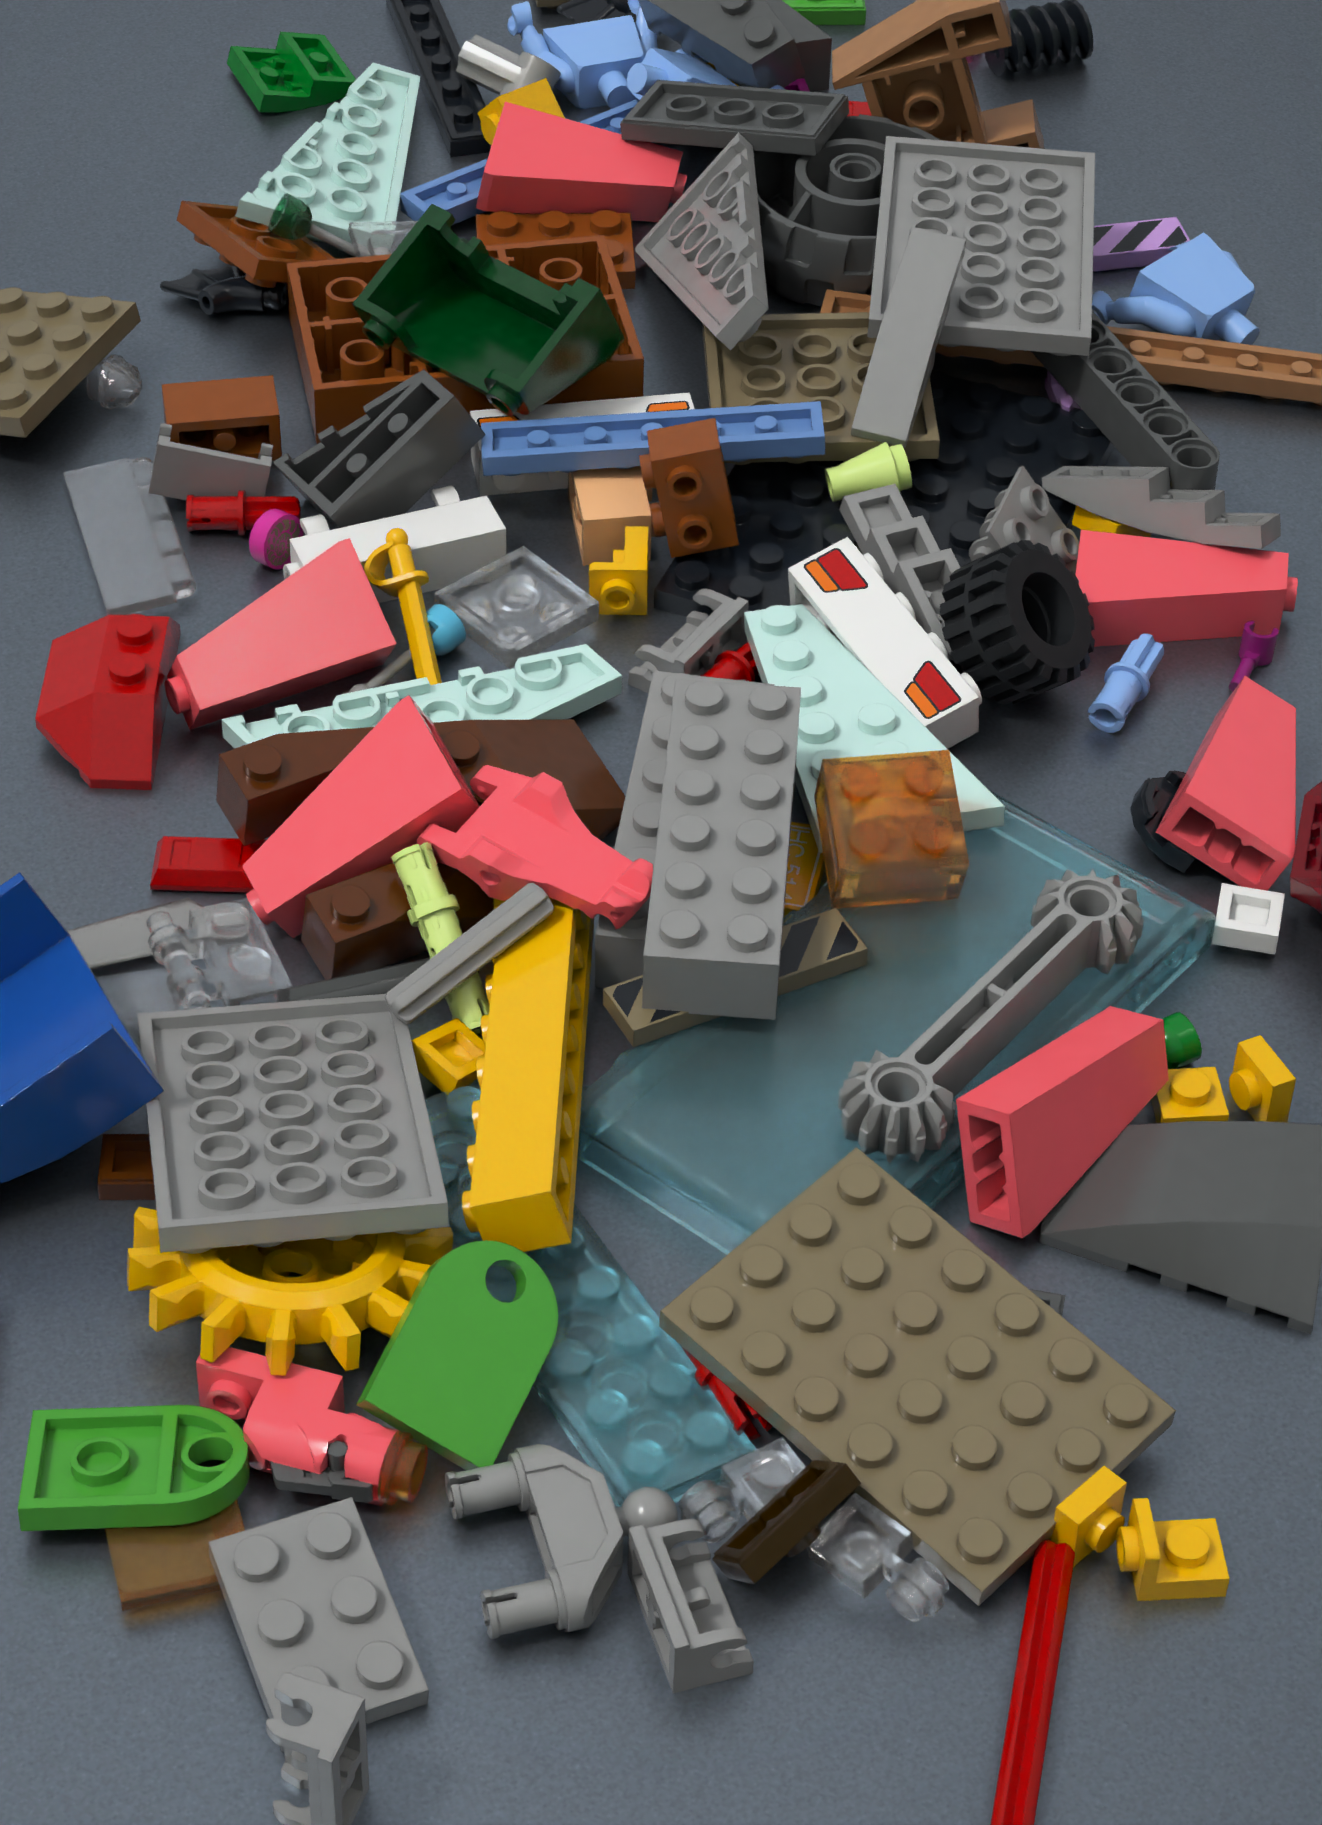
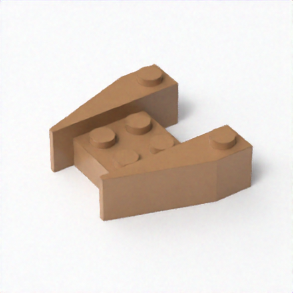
M917 0L832 51V84L834 90L862 83L872 116L892 119L895 123L911 128L917 127L943 141L1045 149L1033 99L981 111L966 59L968 56L1012 46L1010 16L1006 0Z

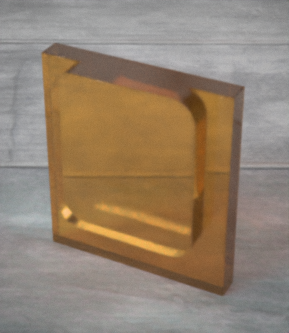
M235 1500L229 1507L218 1514L190 1524L104 1528L122 1611L220 1591L221 1588L209 1558L208 1542L245 1531L238 1500Z

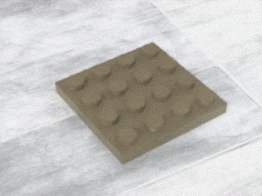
M17 287L0 289V435L26 438L141 321L136 302L112 300L107 296L93 298L68 296L64 292L22 291Z
M869 312L764 314L758 330L748 340L738 342L732 350H729L703 324L709 408L821 401L825 433L824 455H808L801 458L748 459L742 462L729 460L724 461V463L746 465L751 462H788L793 464L805 463L807 461L846 462L882 444V442L851 435L852 424L877 339L867 337ZM930 377L906 448H904L908 461L938 459L940 439Z

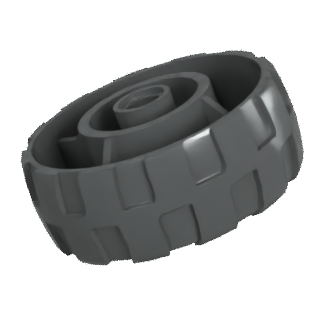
M860 114L859 116H846L816 156L753 151L766 284L774 288L777 295L800 305L806 302L822 306L827 289L871 295L886 136L940 139L917 127L911 128L895 123L892 119Z

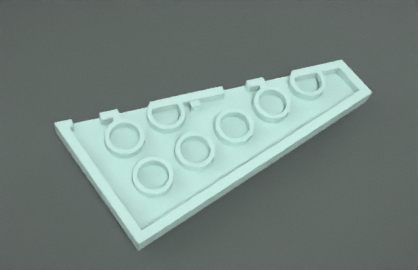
M372 63L349 86L347 95L341 102H334L327 109L325 118L320 123L316 121L283 154L280 165L273 172L267 171L260 178L258 187L254 192H247L240 199L235 217L293 233L291 230L293 215L304 212L310 215L312 224L372 255L378 253L389 254L393 242L421 76ZM310 234L305 235L311 241H322Z
M803 604L790 606L774 605L762 610L744 612L745 634L762 683L775 684L774 686L801 687L795 782L819 853L1004 826L1005 806ZM950 777L953 781L955 794L953 806L938 805L925 808L921 799L922 780H941Z
M587 644L518 658L515 668L487 674L483 673L480 666L458 670V680L430 685L427 677L336 695L332 706L301 712L297 704L275 708L274 718L245 723L243 715L221 719L223 738L235 749L275 734L375 727L400 700L408 695L433 723L461 720L570 719L621 694L622 675Z

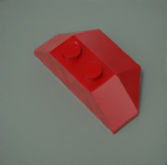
M109 614L52 640L35 717L36 728L64 759L79 770L80 777L90 788L152 790L168 706L164 683L177 656L181 635L180 624L170 617L145 616L142 614Z

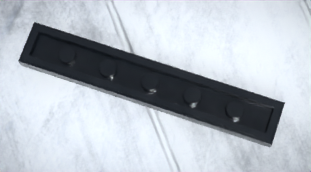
M386 0L387 8L416 75L421 76L419 84L450 157L489 153L491 145L483 136L481 121L477 114L486 105L477 85L461 77L456 72L458 55L461 49L440 1Z

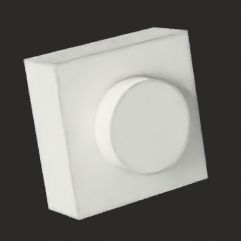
M1222 883L1212 944L1275 955L1285 893Z

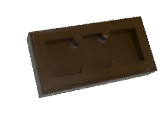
M813 1460L714 1553L715 1556L712 1560L728 1579L755 1584L784 1556L793 1557L809 1547L821 1533V1528L818 1524L851 1494L861 1482L846 1463Z

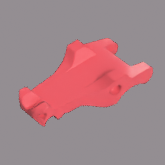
M490 765L483 766L470 780V786L474 793L484 800V803L456 833L436 824H430L417 838V844L419 845L426 842L431 843L437 863L459 870L477 883L491 898L506 901L528 883H535L547 893L549 898L558 900L573 909H580L591 919L597 914L605 916L613 923L615 930L621 928L636 914L648 900L651 893L653 864L642 858L632 862L592 835L575 813L563 783L545 772L532 778Z

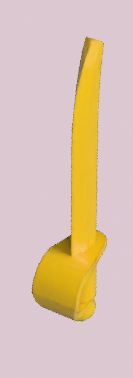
M393 528L386 535V544L378 547L370 554L365 563L364 571L369 582L389 596L399 597L416 679L427 677L430 685L442 683L421 590V586L429 582L428 573L415 569L411 547L407 545V533L403 529ZM390 562L393 578L385 580V569Z

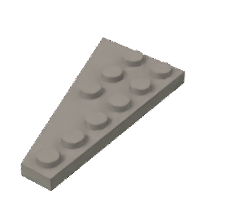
M739 132L634 248V251L729 350H732L738 342L748 340L758 330L762 316L769 309L753 145Z

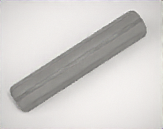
M528 883L388 991L385 1000L391 1012L405 1024L414 1022L549 917L554 911V906L547 893L535 883Z

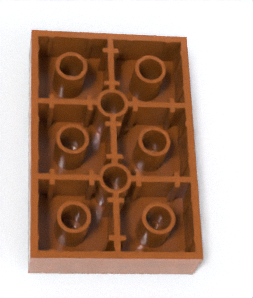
M604 235L485 246L491 257L558 291L565 283L573 286L578 278L600 288L623 333L625 340L610 360L543 405L643 396L644 356ZM391 254L287 263L289 317L316 444L321 442L317 434L332 425L337 431L345 428L366 415L363 406L423 369L452 393L469 415L470 411L497 409L480 392L393 346H390L388 350L380 348L362 332V327L365 324L352 303Z

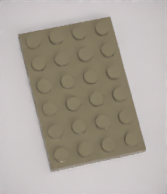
M857 1147L660 1310L659 1327L812 1461L823 1460L846 1463L861 1482L851 1495L978 1606L1034 1555L1036 1548L1041 1542L1051 1539L1056 1525L1054 1521L1055 1510L1063 1500L1103 1466L1119 1475L1172 1425L1176 1412L1167 1402Z

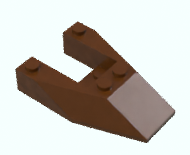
M574 719L461 720L433 723L470 789V780L485 765L532 778L545 772L563 783L575 813L592 835L603 840L619 826L626 796ZM374 727L275 734L219 754L216 801L243 846L270 837ZM471 789L478 804L481 806L484 800L478 797ZM393 863L306 895L301 941L325 980L387 967L428 951L418 927L411 926L407 912L411 910L402 881ZM437 863L448 893L455 895L460 909L456 911L462 933H465L494 910V898L489 897L477 883L459 870Z

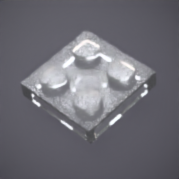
M524 546L434 593V605L442 604L450 608L463 623L466 635L508 668L515 666L518 658L535 655L599 620V601Z

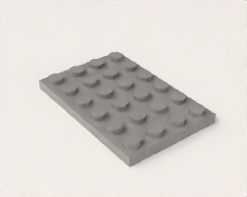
M886 136L867 337L877 338L909 235L912 227H917L966 239L965 255L951 293L950 308L938 341L939 344L947 347H957L960 345L988 347L1005 352L1024 350L1047 352L1056 356H1089L1092 328L1095 153Z
M386 994L137 1013L140 1051L164 1090L146 1103L160 1253L181 1251L197 1254L212 1248L241 1245L273 1247L285 1241L319 1238L342 1241L356 1235L386 1232L409 1235L423 1232L426 1229L449 1227L448 1201L408 1024L397 1019L391 1012L385 1000Z

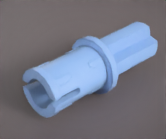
M1143 633L1138 639L1133 640L1121 660L1110 665L1105 672V685L1088 708V713H1090L1088 718L1099 730L1107 733L1120 731L1135 703L1143 700L1149 693V679L1164 656L1163 644L1156 642L1153 635Z

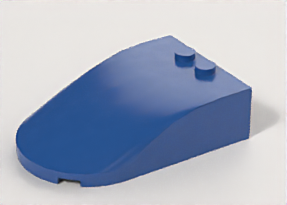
M20 872L0 885L1 1184L61 1159L108 1131L164 1091L73 938Z

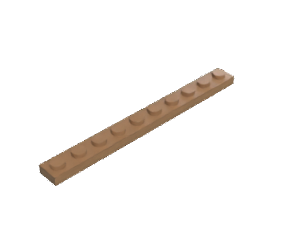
M827 289L820 313L870 312L871 295ZM1107 326L1160 385L1177 384L1205 388L1212 392H1238L1259 395L1265 399L1283 398L1312 402L1322 406V354ZM939 343L935 350L936 353L947 357L966 356L989 359L1000 364L1019 363L1044 367L1031 351L1014 350L1005 352L995 348L964 345L947 347Z

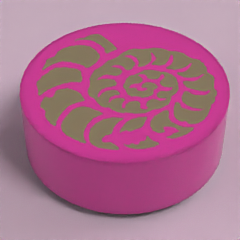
M270 509L263 513L253 525L249 537V550L252 558L256 562L276 570L283 569L284 564L291 563L290 539L303 536V529L299 518L280 509Z

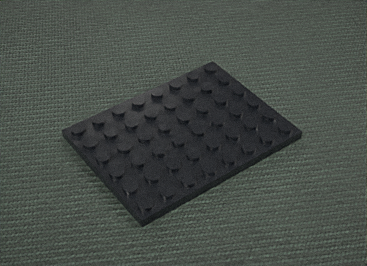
M932 370L930 384L940 439L938 459L908 461L912 477V488L902 490L900 494L912 518L923 515L940 551L951 548L957 562L962 567L971 562L969 549L972 543L980 539L979 530L987 514L995 509L994 502L997 495L1009 487L1019 467L1024 466L1034 482L1042 487V477L1062 466H1105L1115 446L1082 409L1073 407L1068 412L1063 410L1059 403L1051 402L1044 397L1027 396L1000 389L993 384L976 383L948 376L938 370ZM807 461L800 464L788 462L735 464L727 479L735 514L739 545L675 557L654 589V608L685 617L692 611L711 615L714 611L710 607L700 605L692 598L701 589H711L734 600L738 597L748 600V611L762 610L774 605L790 606L789 567L846 537L861 552L839 510L842 500L832 501L825 478V469L835 467L845 461ZM1045 490L1050 505L1066 528L1072 529L1076 505ZM951 660V664L956 668V670L960 674H962L963 670L961 669L960 665L958 663L955 664L954 661Z

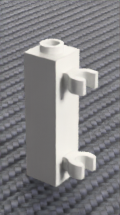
M454 486L431 490V497L436 507L333 530L329 529L323 514L301 518L300 525L305 536L290 539L291 563L284 564L283 566L284 580L337 542L350 538L364 569L370 554L378 547L386 544V535L393 528L403 529L407 533V545L411 547L415 569L428 573L429 582L421 586L422 593L507 574L506 527L487 496L460 501ZM390 562L385 569V580L393 578ZM369 582L378 603L399 599V597L389 596Z

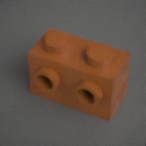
M273 375L162 384L165 424L172 425L170 442L257 459L261 444L266 443L273 445L272 461L282 456L280 414Z
M711 418L648 430L649 454L639 455L645 490L652 488L657 490L659 502L650 503L654 533L656 538L667 536L671 558L739 545L735 514L716 419Z

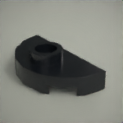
M1174 770L1169 771L1165 777L1148 778L1134 795L1130 810L1133 825L1145 845L1162 861L1184 873L1195 857L1156 833L1186 774Z

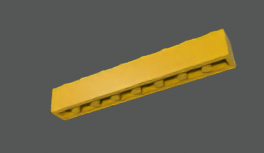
M552 898L549 899L554 906L553 913L493 959V974H488L485 977V988L490 1008L489 1014L481 1017V1032L485 1045V1056L477 1058L476 1061L477 1078L481 1089L480 1100L472 1102V1120L476 1132V1142L467 1147V1163L472 1181L471 1190L464 1191L462 1194L463 1215L467 1228L471 1233L479 1232L483 1241L506 1243L523 1252L572 1242L594 918L591 919L580 909H573ZM494 899V909L505 901Z

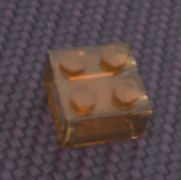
M939 750L822 759L814 798L832 909L959 899L969 867V859L950 751Z

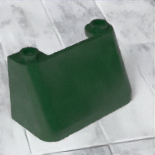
M434 204L429 206L352 303L365 324L362 327V332L375 345L385 350L393 346L487 397L495 408L508 416H513L516 412L522 415L530 414L610 360L625 340L600 288L580 278L576 280L573 286L565 283L559 291L491 257L482 240L474 236L470 241L465 238L460 239L451 229L452 224L456 221L453 214Z

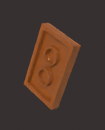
M181 201L177 221L194 233L195 241L215 249L220 253L219 259L241 269L246 273L245 279L255 285L274 288L277 282L288 283L287 263L335 259L306 236H298L292 232L235 217L237 206Z
M600 210L595 213L547 211L542 214H513L507 211H498L492 214H476V238L482 240L484 246L604 235L621 289H635L636 269L630 213Z

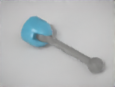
M435 604L426 611L436 656H443L452 652L465 641L466 631L464 625L450 608L442 604ZM410 648L365 685H354L349 693L384 685L412 662Z

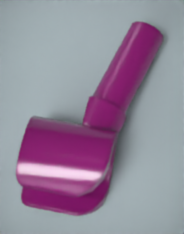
M1255 621L1245 623L1238 653L1241 659L1240 664L1229 684V689L1232 692L1244 676L1250 677L1253 669L1272 662L1279 632L1277 628H1274L1269 635H1259L1253 632Z

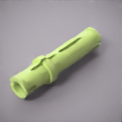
M426 842L422 845L416 844L400 850L391 859L402 881L411 910L407 912L411 926L418 927L431 959L463 933L456 915V911L460 909L455 895L448 893L439 872L431 843ZM477 972L444 998L449 1006L452 1019L458 1018L475 1034L479 1035L482 1034L481 1017L489 1014L490 1005L483 989L481 978Z

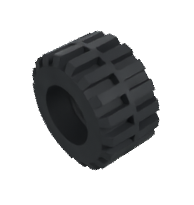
M1030 540L1013 542L963 565L949 576L950 582L944 585L942 591L945 602L940 604V616L945 624V627L942 628L944 639L950 645L952 651L950 655L954 663H958L963 673L966 672L973 678L983 696L986 698L993 696L995 701L1001 704H1008L1010 702L1013 704L1020 703L1075 680L1081 676V671L1087 669L1090 663L1089 653L1094 651L1095 643L1091 635V631L1094 630V622L1088 610V605L1090 604L1086 594L1082 593L1078 585L1079 580L1074 572H1070L1066 568L1065 561L1057 553L1051 555L1047 546L1041 543L1033 545Z

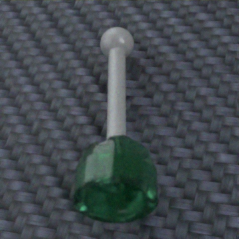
M288 193L284 194L270 218L268 231L283 239L293 241L302 239L310 234L353 257L375 256L312 224V213L309 206Z

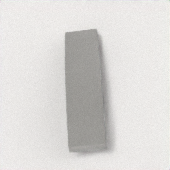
M912 227L875 342L852 424L851 435L882 443L887 442L890 445L902 444L903 448H906L934 366L935 350L949 312L951 293L965 255V238Z
M1062 466L1042 477V488L1093 514L1149 533L1201 544L1257 549L1264 548L1281 536L1280 513H1225L1224 490L1170 489L1169 467Z
M896 484L843 496L839 510L862 554L869 553L873 556L882 571L884 582L894 594L901 592L908 599L915 612L916 621L927 634L933 632L941 639L947 650L949 661L953 660L950 652H952L948 641H945L942 628L945 627L944 620L940 616V604L945 602L942 595L944 585L950 582L949 576L955 570L961 568L951 548L940 551L923 515L912 518Z

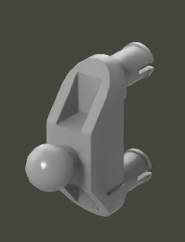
M535 1444L516 1448L514 1453L508 1454V1462L455 1473L454 1471L445 1473L449 1506L453 1507L451 1510L454 1520L461 1519L463 1516L517 1505L520 1512L525 1511L545 1569V1579L491 1591L487 1589L480 1592L484 1623L487 1626V1633L490 1639L499 1638V1635L549 1624H555L557 1630L564 1629L565 1632L588 1628L596 1620L622 1575L623 1537L628 1536L629 1538V1528L639 1525L649 1528L678 1521L676 1503L667 1492L656 1487H642L630 1492L622 1507L615 1508L604 1474L549 1445Z

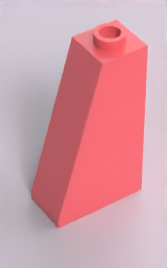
M505 102L483 172L476 209L521 214H542L547 211L595 213L600 210H611L617 213H630L631 221L658 222L666 214L669 203L675 204L683 194L687 175L678 172L683 151L646 141L622 140L619 133Z
M1081 530L1075 575L1079 580L1078 585L1082 593L1086 594L1090 604L1088 605V610L1094 622V630L1091 631V635L1095 640L1094 647L1129 645L1143 633L1153 635L1156 642L1242 637L1244 625L1248 621H1255L1253 632L1259 635H1269L1274 628L1280 630L1283 611L1294 612L1298 578L1288 577L1289 553Z
M350 538L337 542L176 656L164 683L165 692L172 710L176 714L183 713L189 730L378 667L386 662L397 643Z
M1244 676L1215 716L1156 833L1237 885L1268 891L1291 862L1295 852L1296 708L1247 676Z
M410 695L400 700L242 866L254 888L246 893L247 899L265 925L275 921L289 936L295 938L302 933L307 894L393 863L391 857L400 850L416 845L417 838L430 824H436L456 833L480 807L433 722Z
M1109 1006L956 1099L970 1222L1020 1238H1024L1038 1226L1169 1080L1163 1019Z

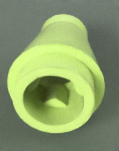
M884 442L844 463L825 469L826 483L833 502L842 500L843 496L891 484H896L899 492L912 488L910 466L902 444L889 447L888 443Z

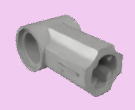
M477 34L464 43L458 55V66L456 72L461 77L499 96L544 78L547 79L553 91L561 76L559 70L541 58L527 52H522L521 55H518Z

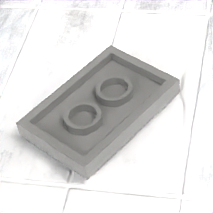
M352 1497L208 1542L211 1564L269 1718L281 1719L280 1700L275 1698L274 1688L283 1671L364 1697L366 1724L428 1704V1686ZM279 1746L281 1752H284V1747Z

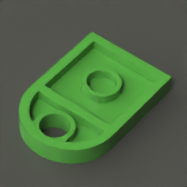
M497 1241L469 1242L440 1257L428 1268L421 1278L356 1405L465 1470L493 1465L542 1368L557 1333V1300L552 1285L544 1271L523 1251ZM490 1266L504 1267L513 1275L516 1282V1294L512 1302L499 1301L488 1291L486 1273Z
M194 1405L33 1410L18 1503L21 1531L175 1526L198 1522L214 1516L237 1500L248 1483L250 1464L248 1444L244 1441L243 1431L234 1420L225 1414L210 1408ZM208 1460L226 1461L223 1464L213 1467H203L198 1465Z

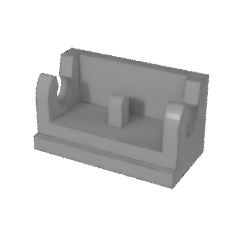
M161 423L148 493L187 500V495L238 496L239 490H245L246 496H265L272 463L273 445L262 443L258 459L170 442L172 425Z
M711 589L699 590L692 597L693 600L700 605L710 607L714 612L708 615L707 613L692 611L687 616L686 623L660 648L649 644L638 648L634 653L635 656L646 662L640 667L635 666L629 672L628 685L649 693L653 671L684 673L697 676L704 674L712 668L716 657L721 652L726 650L736 651L747 643L744 628V612H748L749 601L741 597L734 600Z
M683 1519L645 1528L644 1525L629 1528L628 1576L673 1693L753 1673L754 1661L749 1649L745 1647L747 1639L743 1629L736 1625L711 1562V1553L707 1543H687L681 1547L672 1548L679 1542L693 1541L704 1536L700 1522L695 1519Z
M283 1671L274 1688L275 1698L280 1700L281 1719L268 1718L266 1720V1731L273 1742L284 1747L285 1763L281 1768V1778L298 1789H309L310 1805L307 1807H296L287 1800H274L273 1814L283 1825H351L369 1790L365 1698Z

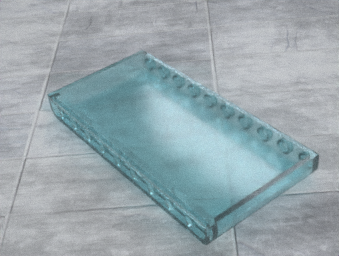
M989 790L1005 806L1004 826L934 836L937 838L962 835L965 850L963 863L949 862L934 865L930 847L933 836L870 845L861 853L855 864L838 878H830L822 886L818 895L799 911H791L784 917L783 926L837 908L868 948L867 965L778 996L776 1020L721 1016L639 1045L633 1050L627 1049L618 1056L612 1067L593 1084L583 1086L577 1158L728 1255L857 1147L861 1150L858 1141L845 1139L844 1129L841 1126V1110L838 1109L839 1090L843 1088V1081L848 1079V1073L852 1070L854 1061L869 1063L876 1050L889 1058L899 1057L1033 929V926H1031L1033 905H1036L1037 897L1040 896L1046 880H1061L1066 869L1073 871L1079 876H1087L1093 868L1096 876L1103 879L1119 875L1122 888L1137 890V901L1142 909L1141 917L1144 919L1142 936L1138 939L1134 953L1130 956L1128 964L1115 963L1108 975L1100 972L1095 967L1085 968L953 1098L955 1103L957 1098L1109 1006L1141 1013L1211 947L1215 915ZM957 1104L955 1107L954 1123L950 1124V1129L946 1132V1138L942 1141L940 1150L925 1149L918 1163L905 1154H897L890 1164L884 1152L876 1151L867 1155L931 1209L965 1179Z

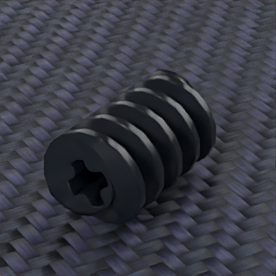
M1064 0L1060 4L1049 2L1042 7L1032 5L1025 10L1016 8L1009 11L1012 46L984 52L989 68L996 75H1001L1004 72L1005 64L1009 71L1015 73L1021 70L1023 62L1027 68L1036 69L1039 66L1040 59L1047 66H1053L1057 62L1058 56L1063 62L1069 63L1074 60L1075 53L1079 58L1085 60L1091 57L1093 52L1092 26L1086 11L1077 0Z

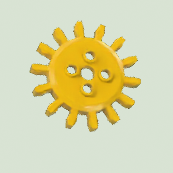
M138 1207L134 1213L133 1248H128L127 1286L128 1291L150 1290L149 1326L156 1332L198 1316L202 1317L204 1321L201 1323L200 1358L213 1363L240 1336L246 1339L266 1342L265 1354L270 1374L286 1376L295 1356V1345L326 1342L343 1369L349 1371L359 1368L361 1331L371 1327L391 1338L424 1273L436 1260L452 1250L453 1232L451 1227L426 1229L423 1232L409 1235L386 1232L356 1235L342 1241L319 1238L285 1241L273 1247L241 1245L212 1248L197 1254L181 1251L160 1253L156 1210ZM291 1272L302 1274L299 1277H288Z

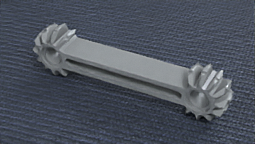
M1093 868L1087 876H1079L1073 871L1066 869L1061 880H1046L1040 896L1037 897V903L1032 908L1031 926H1033V929L899 1057L889 1058L876 1050L869 1063L854 1061L852 1070L848 1073V1079L843 1081V1088L839 1090L838 1109L841 1110V1126L844 1129L845 1139L858 1141L861 1151L865 1155L876 1151L884 1152L889 1164L897 1154H905L918 1163L925 1149L940 1150L942 1141L946 1138V1132L950 1129V1124L954 1123L956 1103L953 1101V1098L1085 968L1095 967L1100 972L1108 975L1115 963L1128 964L1130 956L1134 953L1137 946V941L1142 936L1144 919L1141 917L1142 909L1137 901V890L1122 888L1119 875L1106 879L1097 877Z

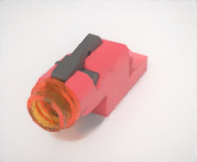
M228 1347L213 1363L201 1359L199 1355L196 1361L200 1406L221 1412L232 1420H246L243 1427L244 1441L248 1444L250 1467L272 1474L277 1489L329 1495L332 1499L339 1500L352 1497L353 1501L382 1506L383 1504L394 1505L397 1500L412 1503L417 1497L427 1466V1445L413 1442L411 1433L384 1427L356 1413L345 1414L343 1376L291 1363L286 1376L271 1375L266 1356Z

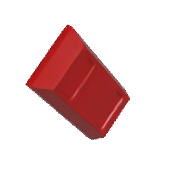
M163 836L157 842L150 890L248 893L254 888L242 866L267 839L243 846L238 838Z

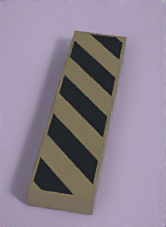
M837 908L783 926L778 996L867 965L868 948ZM643 975L603 988V1005L632 1047L721 1017L689 1014L686 1011L643 1009Z

